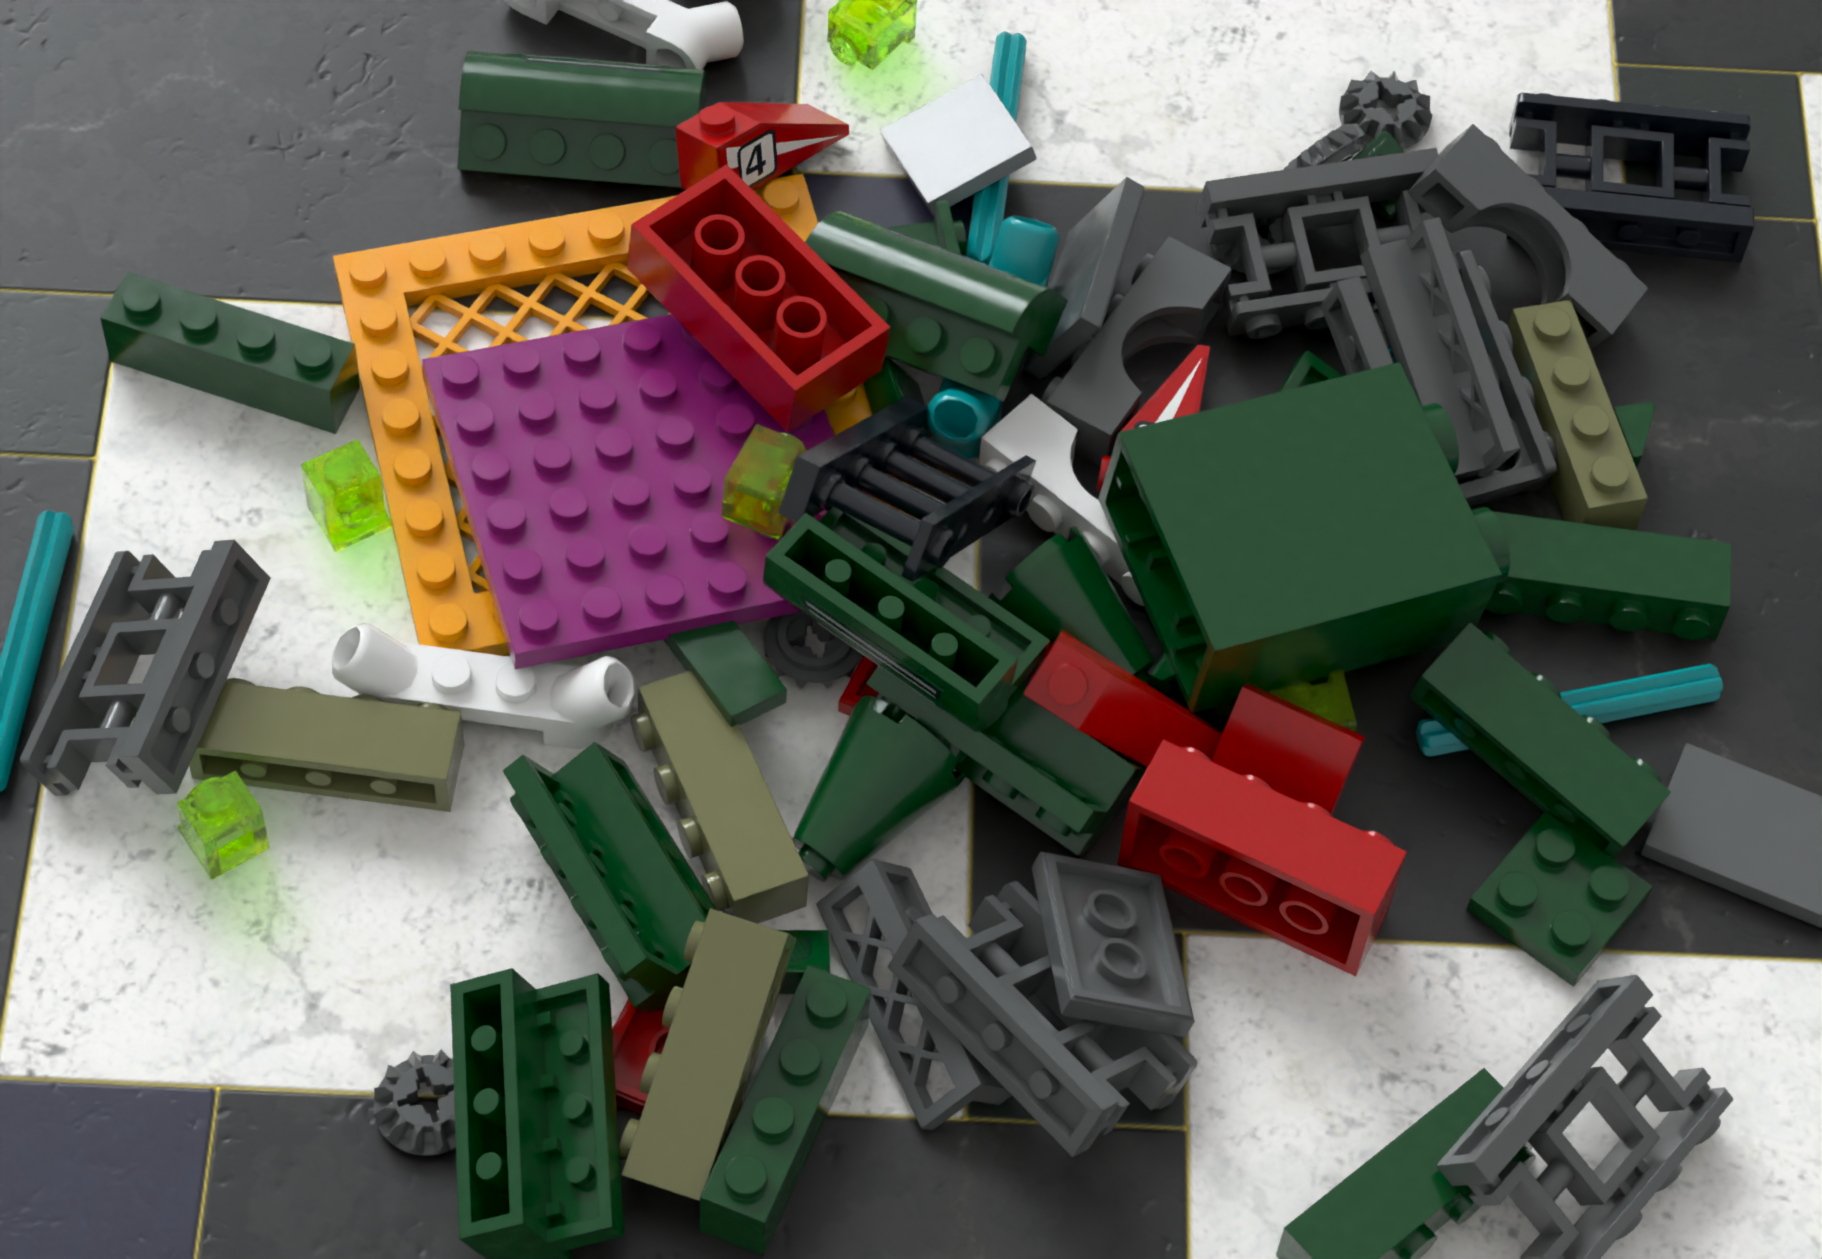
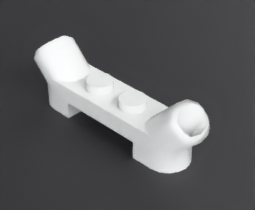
M504 0L521 14L546 25L555 13L560 10L646 49L647 65L702 70L709 62L737 57L742 50L744 42L738 11L728 1L687 9L669 0Z
M361 623L347 629L338 639L332 654V674L334 679L359 695H371L384 702L412 706L421 703H434L448 710L461 712L462 720L543 731L544 745L586 749L593 742L601 744L610 735L613 722L625 718L630 713L635 698V684L632 673L622 662L610 656H604L582 666L545 663L514 669L511 657L399 642L370 623Z

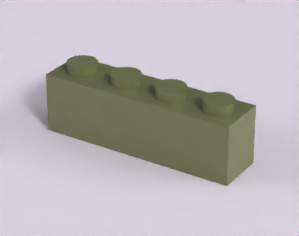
M1571 299L1513 309L1508 324L1513 340L1512 354L1521 376H1525L1533 388L1535 396L1534 410L1542 430L1549 433L1556 447L1557 471L1549 479V483L1563 520L1637 530L1648 497Z
M690 670L639 686L638 713L630 717L635 740L642 752L652 750L658 767L654 768V778L659 794L666 805L674 802L682 818V820L677 822L681 843L690 859L699 856L706 874L701 876L702 886L718 911L723 910L726 914L758 924L806 907L809 875L740 725L737 724L730 727Z
M229 678L224 684L189 767L192 779L450 812L464 749L462 716L459 711H451L434 703H421L412 706L384 702L371 695H356L350 698L320 694L311 688L302 686L280 689L256 686L244 679Z
M711 908L705 922L695 921L684 950V960L692 962L684 988L673 987L662 1017V1025L670 1028L662 1054L653 1052L650 1055L642 1075L640 1092L648 1094L640 1121L633 1118L629 1120L619 1145L620 1159L626 1160L622 1172L623 1176L700 1201V1195L741 1110L797 940L795 937Z

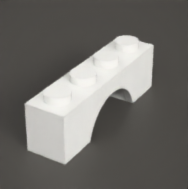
M1030 394L981 437L979 464L997 473L1025 455L1037 460L1029 480L1030 483L1035 485L1034 494L1026 509L1031 519L1041 529L1048 532L1053 531L1056 534L1060 533L1067 541L1070 527L1077 526L1087 537L1106 574L1122 586L1124 592L1132 601L1144 606L1099 500L1090 495L1081 486L1073 472L1072 466L1078 429L1033 394Z

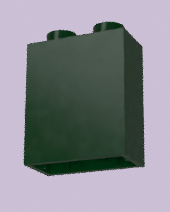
M1400 362L1118 433L1098 500L1163 650L1175 672L1176 680L1191 713L1236 702L1242 686L1246 683L1266 692H1272L1452 643L1470 622L1475 627L1477 626L1497 583L1507 578L1510 570V551L1499 519L1493 511L1486 507L1471 510L1454 474L1459 464V447L1451 419L1444 408L1437 403L1420 405Z

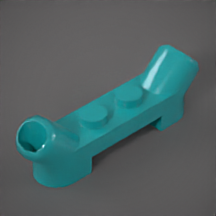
M1013 215L1001 222L989 266L1048 287L1061 236L1057 229L1050 224ZM943 379L938 394L928 404L929 407L926 413L928 430L931 432L935 442L969 459L980 456L981 437L1001 421L1004 402Z

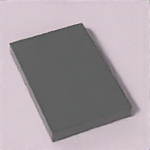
M1126 177L1068 232L1050 286L1051 289L1056 290L1065 297L1068 302L1045 356L1028 352L1023 367L1024 371L1040 380L1048 376L1102 327L1145 194V187L1129 177Z
M1686 743L1667 788L1671 793L1660 805L1641 855L1822 928V796Z
M1040 852L1031 868L1061 1015L1186 1037L1195 1020L1161 875Z

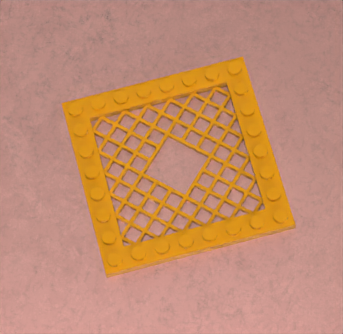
M803 174L774 178L754 190L804 242L807 240L812 230L818 224ZM675 196L333 256L334 269L351 343H354L356 348L360 386L418 644L499 656L510 655L487 580L479 575L483 570L479 555L469 567L467 566L461 536L474 543L475 541L470 525L467 524L468 519L464 507L457 516L455 514L449 485L456 489L458 487L450 461L448 460L445 465L443 463L437 435L442 436L435 413L432 416L414 337L436 348L428 357L432 358L469 351L457 345V343L472 325L496 337L489 347L529 340L517 334V332L531 314L556 327L549 336L587 330L588 328L576 322L590 304L615 316L609 325L647 319V317L635 311L651 293L627 269L631 224ZM599 273L589 287L571 279L572 277ZM614 275L638 287L625 305L600 294L601 290ZM540 283L529 298L511 289ZM554 286L579 298L565 316L540 304ZM480 294L470 308L452 300L454 298ZM495 296L520 308L505 327L481 315ZM420 305L409 318L407 307ZM435 307L460 319L445 338L421 326ZM863 383L825 408L834 435L872 415ZM473 588H475V589H477V590H479V591H481V592H479V593H474Z

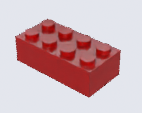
M727 164L631 224L627 269L788 433L882 370L890 326Z
M1163 740L1129 800L1117 865L1161 875L1163 887L1356 977L1388 915L1407 851L1394 846L1388 838L1380 833L1369 830L1361 831L1333 818L1327 810L1319 805L1308 802L1300 803L1276 792L1258 777L1239 775L1215 764L1208 756L1191 747L1181 748Z

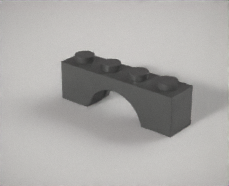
M1474 124L1469 126L1441 151L1407 192L1434 218L1440 217L1443 227L1450 233L1468 227H1488L1501 231L1519 243L1528 253L1538 271L1542 288L1541 304L1571 299L1590 350L1615 332L1648 289L1632 273L1626 263L1617 259L1589 233L1587 227L1581 221L1572 217L1545 191L1544 187L1536 179L1530 177L1509 158L1495 140L1486 136Z
M1171 237L1166 239L1155 256L1147 253L1142 258L1133 275L1132 287L1125 296L1116 294L1109 303L1101 329L1095 337H1090L1075 351L1071 361L1072 368L1064 379L1056 376L1046 388L1041 399L1044 404L1078 429L1074 454L1101 467L1103 455L1112 456L1118 433L1139 411L1142 394L1127 375L1124 364L1140 350L1155 344L1178 342L1196 345L1224 307L1222 298L1229 285L1232 268Z

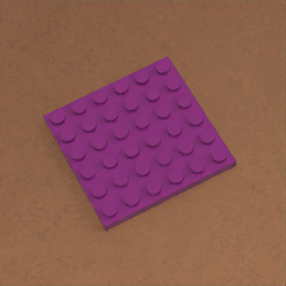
M672 314L422 359L424 382L514 669L669 639V634L732 620L738 625L802 612L763 584L765 556L796 523L778 512L797 456L835 436L825 409L788 433ZM824 510L813 518L820 521L828 511Z

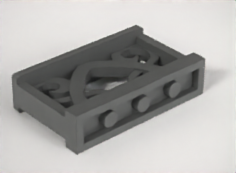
M1468 249L1457 252L1453 257L1520 449L1512 455L1515 461L1513 468L1507 471L1494 470L1472 476L1476 480L1459 484L1470 507L1524 491L1531 492L1540 489L1557 471V451L1552 437L1549 433L1542 430L1534 410L1535 396L1529 380L1525 376H1521L1513 357V340L1510 330L1503 321H1499L1492 304L1489 277L1481 266H1477L1472 251ZM1360 276L1337 281L1321 304L1347 375L1393 364L1388 349L1392 348L1380 313L1373 312L1371 303H1375L1370 284L1367 278L1361 279Z

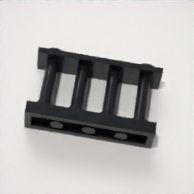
M906 396L798 455L778 513L797 522L805 513L814 517L824 510L829 511L834 507L911 546L901 576L913 582L935 567L942 568L950 557L1012 517L1019 518L1027 509L1034 494L1035 485L1030 483L1029 480L1037 460L1025 455L996 473L927 438L926 430L921 427L929 406Z

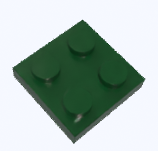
M1545 811L1472 895L1466 910L1574 987L1648 899L1653 886Z

